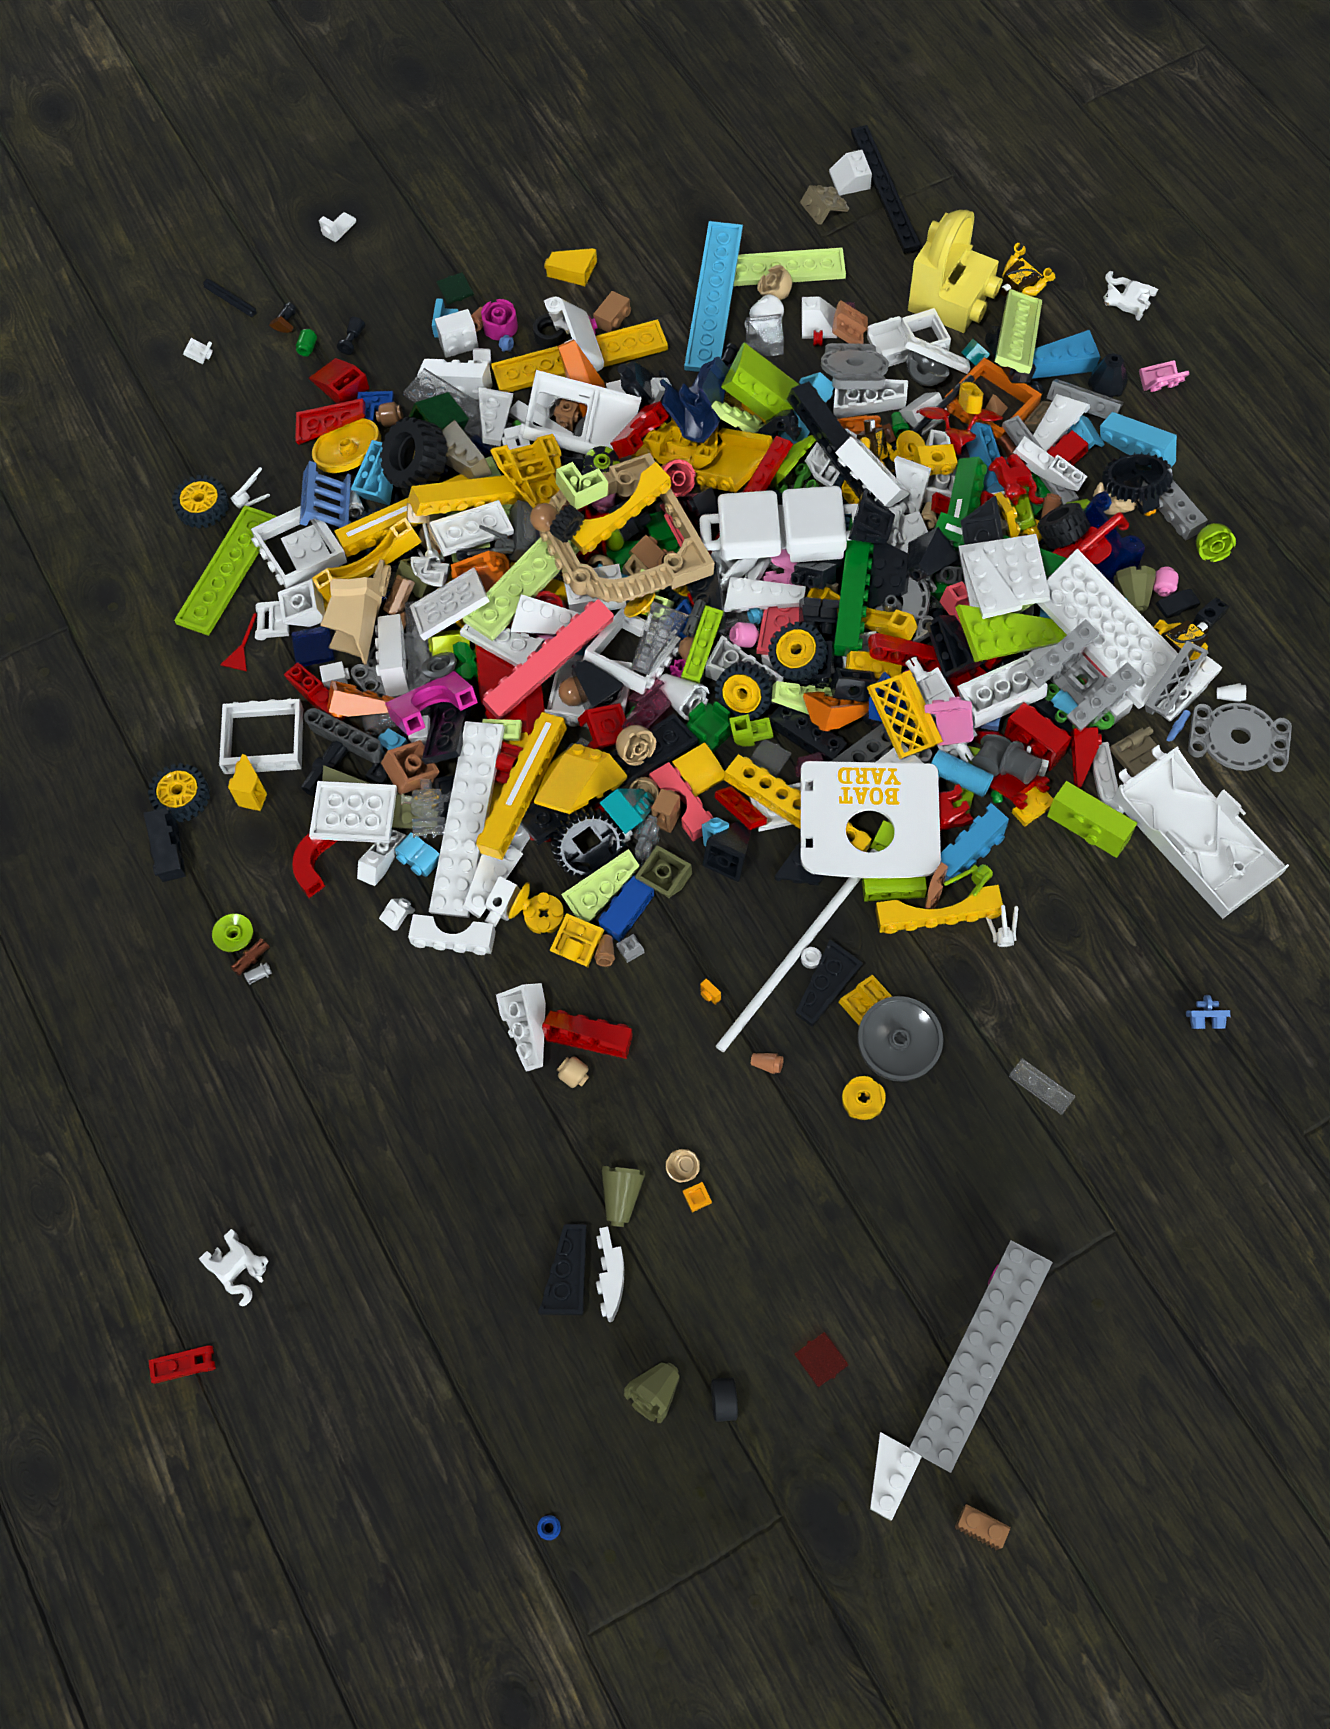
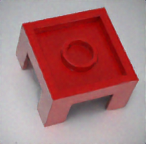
M621 703L587 709L577 718L580 727L587 723L593 740L587 747L600 751L604 747L616 745L618 735L623 729L628 727Z

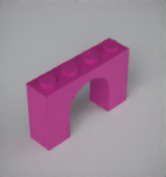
M452 671L442 678L435 679L386 702L385 705L391 720L409 736L426 728L420 711L429 705L449 702L461 711L478 702L472 685L455 671Z

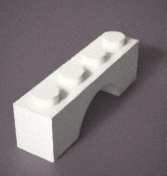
M413 914L408 937L411 944L418 948L429 946L437 950L453 949L459 953L470 951L477 955H485V953H492L496 931L491 923L473 921L465 931L458 934H447L438 929L433 916Z

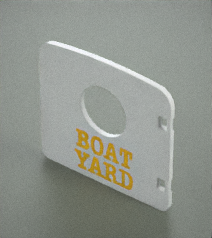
M807 761L802 764L801 863L805 870L812 874L853 878H911L931 876L935 873L941 861L938 769L935 765L924 763ZM806 782H813V791H806ZM862 811L879 812L885 815L893 825V841L887 848L879 852L868 853L858 850L847 838L846 826L848 821L855 814ZM806 839H813V848H806Z

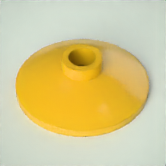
M910 430L902 432L896 442L899 456L910 461L914 460L913 456L917 446H926L922 437Z
M648 593L643 597H637L629 601L624 609V615L631 618L648 612L656 593Z
M526 882L519 892L510 910L509 919L518 915L522 909L527 911L532 901L528 899L530 883Z

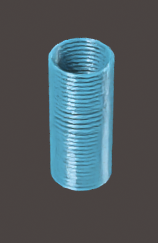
M941 749L937 751L931 762L938 769V777L940 776L956 785L960 784L961 788H965L981 797H984L994 777L992 773L990 774V772L988 773L979 767L977 768V766L975 767Z

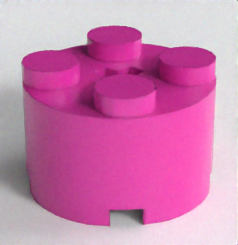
M496 299L497 302L491 303L490 301L486 303L481 311L485 335L493 340H500L504 335L512 337L518 329L517 315L513 304L504 299Z

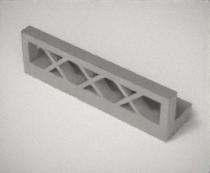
M1059 379L1053 380L1047 395V399L1052 401L1056 394L1090 404V409L1087 413L1104 419L1111 412L1118 414L1124 403Z
M1186 641L1145 703L1147 713L1153 715L1156 712L1164 717L1168 715L1207 656L1208 650ZM1194 651L1201 653L1198 659L1189 661ZM1188 666L1190 671L1188 675L1179 677L1184 667ZM1178 682V690L1168 693L1172 685ZM1167 698L1168 705L1164 710L1157 707L1163 699Z

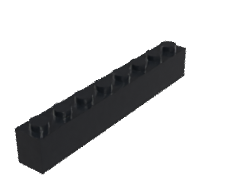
M809 381L791 388L787 401L860 500L861 493L864 490L862 487L864 483L860 479L856 480L850 474L851 469L848 466L844 467L837 460L839 456L835 453L850 438L847 431L841 426L837 417L833 415L826 402L823 401ZM872 492L868 493L873 500L876 498Z

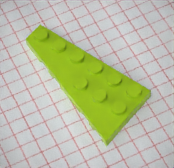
M961 604L955 607L975 662L1056 645L1067 636L1050 618L1010 612L982 619L979 607Z

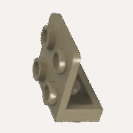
M809 185L800 201L817 224L824 222L830 210L848 212L849 210L847 202L840 197L838 191L832 186Z

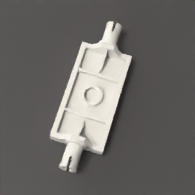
M919 511L908 515L903 514L900 517L898 530L903 543L895 547L908 553V543L928 532ZM933 574L923 580L927 584L928 589L930 587L932 593H934L937 587L932 579Z
M917 657L911 658L915 666L912 665L910 660L905 663L911 671L926 705L932 704L933 700H944L946 702L949 701V698L955 697L938 667L930 672L924 671ZM931 714V717L936 725V715ZM973 728V737H976L978 735ZM966 743L945 746L937 745L939 750L941 749L947 753L951 750H956L963 761L968 762L965 755L968 756L970 761L974 758Z

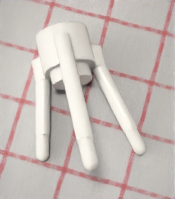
M261 467L231 497L232 502L239 509L244 505L250 507L270 497V494H266L250 502L248 501L250 497L246 490L257 479V475L262 470Z
M423 523L428 550L425 556L420 549H417V553L420 557H430L431 563L444 562L442 552L439 555L437 550L432 549L426 523Z
M1001 905L1003 927L999 928L998 932H996L992 920L987 917L986 920L993 935V942H997L999 947H1008L1014 945V941L1017 940L1018 906L1014 907L1012 929L1010 930V927H1007L1005 905Z

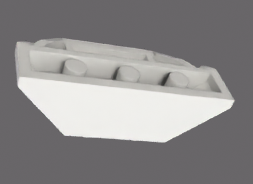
M847 428L845 429L850 437L852 436L857 439L855 433ZM816 442L805 462L816 480L826 486H832L840 473L818 442Z

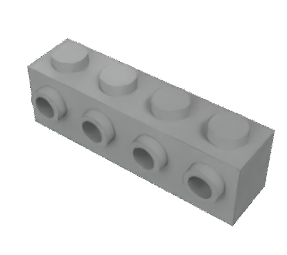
M1174 480L1171 483V487L1167 489V492H1163L1162 496H1159V508L1157 509L1160 510L1165 519L1173 525L1176 532L1185 541L1197 535L1206 526L1208 519ZM1143 481L1142 486H1147L1148 484Z

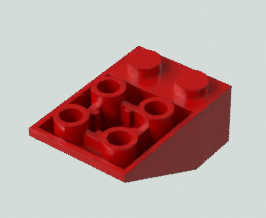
M337 358L309 377L317 387L337 404L353 401L357 398L358 392L369 390L366 375L355 365Z

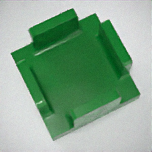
M717 701L713 703V706L710 703L705 706L701 702L689 713V722L686 726L698 738V744L701 745L705 742L712 753L733 734L729 720L730 711Z

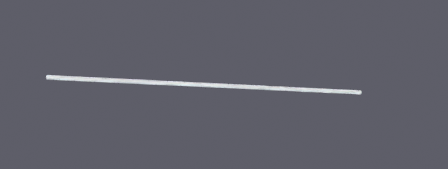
M956 750L948 752V754H952L955 757L959 755ZM871 849L869 853H874V852H879V851H876V850H874V849ZM849 877L717 1043V1049L725 1052L861 878Z

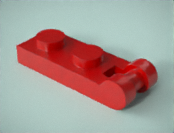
M213 1346L199 1347L149 1360L151 1383L156 1384L200 1372L215 1370V1361H212ZM203 1356V1363L197 1364L196 1357Z

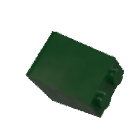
M449 392L415 402L409 415L411 418L414 417L433 423L441 431L454 420L464 431L469 420L466 413Z

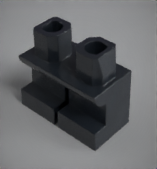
M628 497L607 510L608 513L611 514L621 508L630 498ZM648 511L641 515L638 514L636 517H631L619 529L624 540L627 541L633 535L644 530L646 525L652 521V517Z
M820 561L799 562L794 565L791 583L794 585H804L809 588L824 589L826 584L833 585L836 583V564Z
M811 597L801 598L799 600V622H806L814 627L815 624L821 625V635H831L834 625L837 624L836 616L840 600Z

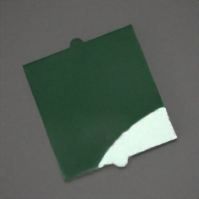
M463 272L453 276L449 275L445 279L436 281L447 305L474 295Z

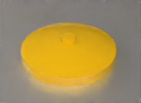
M365 418L359 419L321 435L313 446L312 458L317 467L324 472L341 473L349 471L362 464L372 440L381 442V433L373 421Z

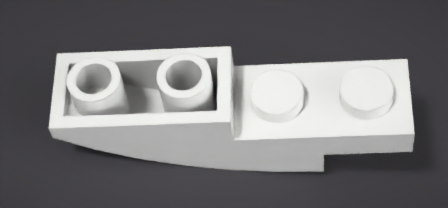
M1025 436L1013 451L1014 454H1017L1027 463L1026 466L1033 473L1061 487L1078 491L1087 478L1085 474L1059 455L1055 458Z
M1206 656L1168 715L1164 718L1172 721L1208 687V684L1222 670V667ZM1178 684L1170 693L1176 692L1178 690ZM1167 698L1163 699L1157 707L1164 710L1168 705Z
M604 1227L599 1228L600 1235L596 1237L599 1249L604 1250L605 1257H601L603 1271L607 1270L608 1272L600 1273V1281H596L598 1294H603L604 1303H600L602 1316H607L608 1322H613L623 1293L624 1261L621 1246L612 1248L609 1229Z

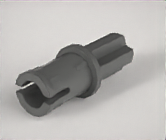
M696 600L691 614L687 616L688 621L683 634L688 637L689 635L690 637L695 636L706 602L703 600Z

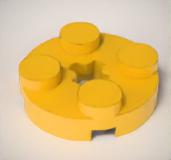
M544 892L531 898L530 900L532 901L527 911L523 910L527 927L537 934L546 932L549 934L558 930L564 920V910L560 900ZM541 911H548V917H539Z
M859 1076L853 1078L844 1088L842 1103L850 1117L860 1120L872 1119L879 1115L883 1109L886 1098L885 1091L872 1078ZM861 1093H865V1096L870 1098L866 1103L858 1100Z

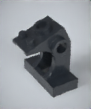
M789 409L782 410L771 419L763 422L755 433L770 435L774 440L778 436L777 430L785 431L795 441L799 437L802 428L798 427V417L794 414V410Z

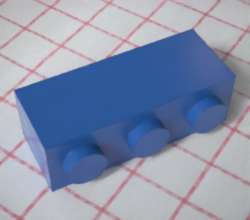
M634 875L630 881L628 880L622 886V892L619 896H615L612 899L611 907L607 912L604 911L598 920L599 927L604 929L603 933L612 936L618 942L623 940L654 897V889L635 879Z

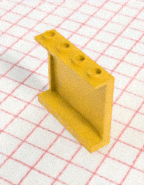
M722 428L718 432L722 442L717 446L718 451L712 462L699 470L694 469L695 485L708 486L713 489L736 493L753 476L773 442L772 436Z

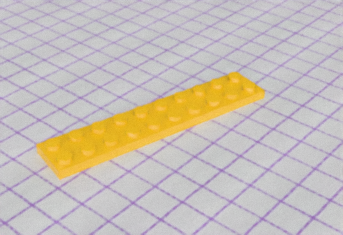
M658 319L596 336L604 359V367L668 350V344ZM557 346L491 363L499 391L508 393L532 387L536 370L566 377Z

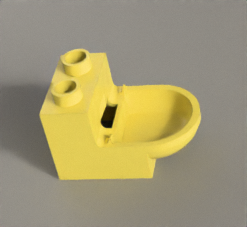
M956 210L949 214L945 213L940 222L933 221L931 223L927 242L914 260L908 311L915 314L935 308L943 325L965 333L972 321L980 323L987 309V302L984 301L987 297L995 299L1002 285V278L996 276L999 261L971 250L973 248V245H970L974 225V213L969 210Z

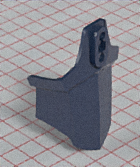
M715 357L712 361L703 364L693 385L688 388L684 383L679 392L664 379L660 380L661 386L665 388L662 405L680 428L683 438L704 443L719 425L720 418L711 406L715 401L723 403L725 390L721 386L730 370L720 357Z

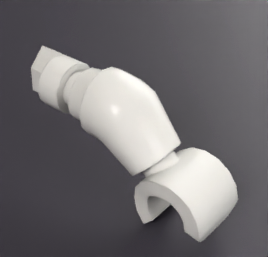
M903 501L900 504L887 508L895 514L890 537L887 541L888 544L894 547L903 543L898 530L900 517L907 509Z

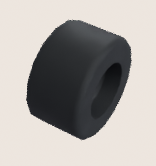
M734 1378L712 1379L711 1395L714 1420L716 1422L737 1420L738 1404Z

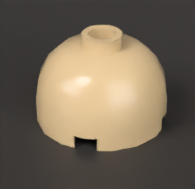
M776 265L768 270L770 273L766 276L763 274L757 289L762 296L771 294L782 300L790 293L792 278L782 265Z
M640 725L626 727L616 739L618 755L627 764L632 766L644 763L642 760L647 756L650 758L656 748V738L653 736V733Z

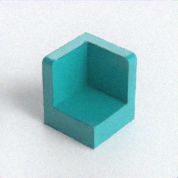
M974 339L961 352L975 366L984 357L987 359L990 355Z

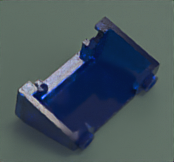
M1106 490L1096 494L1083 510L1090 523V527L1098 529L1109 520L1103 512L1109 509L1112 503ZM1115 528L1104 536L1112 546L1111 554L1100 564H1093L1110 583L1114 582V575L1119 570L1136 566L1137 570L1145 549V545L1138 537L1129 535L1122 538Z

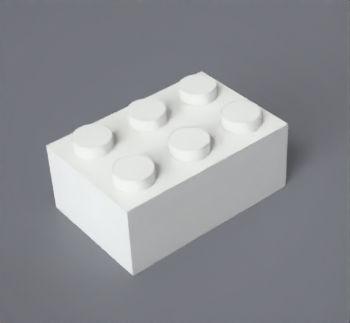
M619 564L593 568L600 578H622ZM564 582L569 610L582 613L589 602H595L599 599L596 597L593 599L587 594L577 595L571 590L569 584L566 585ZM599 599L610 611L626 607V601L622 603L610 601L608 603Z

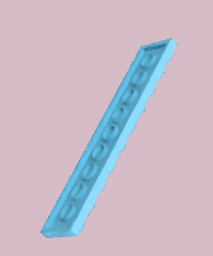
M709 221L684 370L699 372L703 364L712 361L715 357L722 359L743 225Z

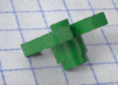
M457 642L453 644L454 655L459 659L455 666L456 673L466 681L472 679L473 676L478 681L475 647L471 650L467 643Z

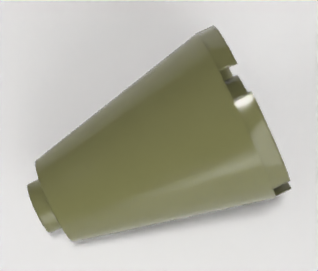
M602 1166L607 1221H611V1226L624 1227V1223H629L645 1177V1171Z

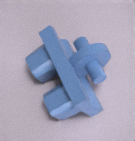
M1204 995L1203 1001L1196 1002V1006L1203 1007L1204 1011H1186V1017H1190L1192 1029H1205V1017H1211L1212 1029H1222L1226 1027V1017H1230V1010H1212V1007H1219V1001H1212L1210 995Z

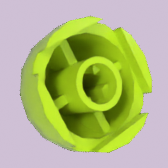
M1219 523L1205 526L1196 538V549L1203 560L1211 559V562H1217L1231 554L1230 550L1236 545V538L1231 530Z

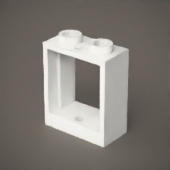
M935 308L902 318L901 326L905 334L914 336L912 332L932 327L938 341L931 344L949 351L951 338Z

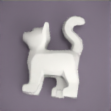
M1109 271L1105 277L1108 283V291L1103 297L1105 305L1117 306L1122 311L1134 314L1136 320L1140 321L1144 310L1148 309L1151 304L1148 301L1149 297H1154L1158 289L1124 277L1114 279L1112 278L1113 271ZM1123 284L1126 288L1123 293H1120L1114 286Z
M231 1229L224 1235L230 1251L223 1258V1253L217 1247L213 1255L206 1251L199 1260L210 1272L218 1277L226 1291L230 1294L242 1293L244 1297L239 1305L246 1306L252 1299L250 1287L244 1284L234 1285L233 1281L247 1267L249 1274L262 1283L263 1279L261 1276L266 1271V1265L269 1261L265 1256L254 1255L249 1247L238 1242V1234Z

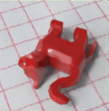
M1017 454L1010 455L1006 460L1003 456L997 457L989 465L988 470L995 472L999 484L1004 488V497H1008L1015 506L1018 504L1020 496L1027 493L1024 488L1025 486L1030 488L1028 497L1033 504L1039 505L1044 502V498H1039L1035 495L1037 486L1033 480L1031 470Z
M960 784L955 785L952 791L939 792L940 831L973 823V817L970 813L966 814L970 809L967 801H963L961 806L956 808L952 804L962 798L961 793L963 791Z

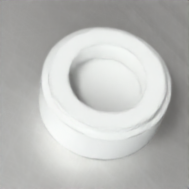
M808 947L801 954V962L806 968L814 969L818 967L822 954L817 948Z

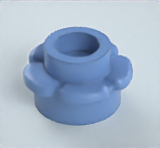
M509 335L501 337L499 347L502 349V352H510L514 345L513 338L509 337Z

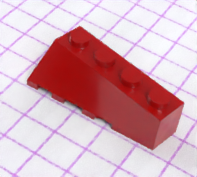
M562 1010L550 1011L542 1024L545 1040L548 1042L627 1059L633 1034L632 1029L625 1024L613 1025L603 1019H597V1021L590 1020L584 1015L572 1016Z

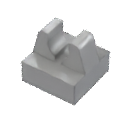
M634 934L616 944L627 963L645 953Z

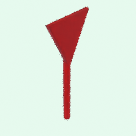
M256 613L251 618L242 644L220 664L221 666L247 671L244 647L256 619Z

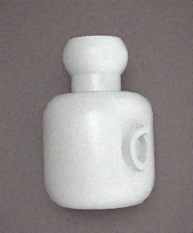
M769 294L758 300L751 307L750 317L745 321L746 330L750 333H757L760 328L769 329L775 327L777 321L784 314V307L779 298Z

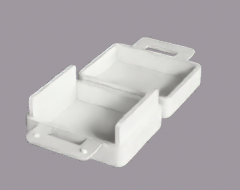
M838 486L786 489L782 493V505H778L777 494L772 490L721 494L718 497V514H705L699 519L700 539L707 551L721 550V556L725 560L775 557L780 555L781 549H787L791 562L842 559L850 531H846L844 514L852 515L853 524L858 504H843L842 490ZM719 523L720 540H712L711 524Z

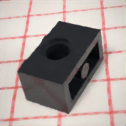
M835 668L830 689L833 698L869 702L870 694L867 687L877 682L873 671Z

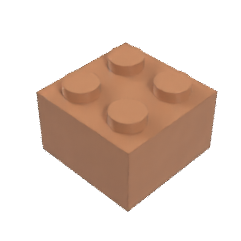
M421 740L388 750L381 762L392 783L397 786L399 795L433 784L434 779L440 772L435 763L425 765L422 761L425 746Z

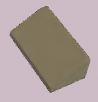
M1042 401L1025 420L1024 424L1029 430L1035 433L1052 402Z

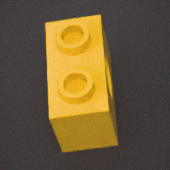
M953 444L917 446L913 456L915 463L932 468L930 476L952 474L958 463Z

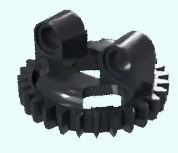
M1134 452L1133 455L1119 456V459L1114 458L1113 462H1109L1103 471L1102 483L1106 493H1111V497L1116 496L1117 500L1124 499V502L1131 499V503H1136L1138 511L1141 514H1145L1159 508V496H1162L1163 492H1167V489L1171 487L1173 472L1171 465L1168 464L1167 460L1163 461V457L1157 458L1156 454L1151 456L1150 453L1144 455L1142 452L1141 454H1135ZM1135 464L1151 465V470H1137ZM1140 478L1148 485L1140 487Z
M590 807L588 813L582 808L581 814L574 811V817L566 815L568 821L561 820L560 822L563 826H556V830L559 833L552 835L556 840L551 841L554 847L551 851L555 854L553 857L558 861V866L562 867L565 873L568 872L571 877L575 874L578 879L582 874L584 878L588 877V875H591L618 857V854L624 853L621 848L625 846L623 831L606 810L602 812L600 808H597L595 813L592 807ZM588 827H591L600 841L582 853L572 838ZM612 835L616 839V841L613 840V845L611 848L613 853L608 849L610 844V838ZM573 863H589L591 869H589L588 866L579 865L577 869Z

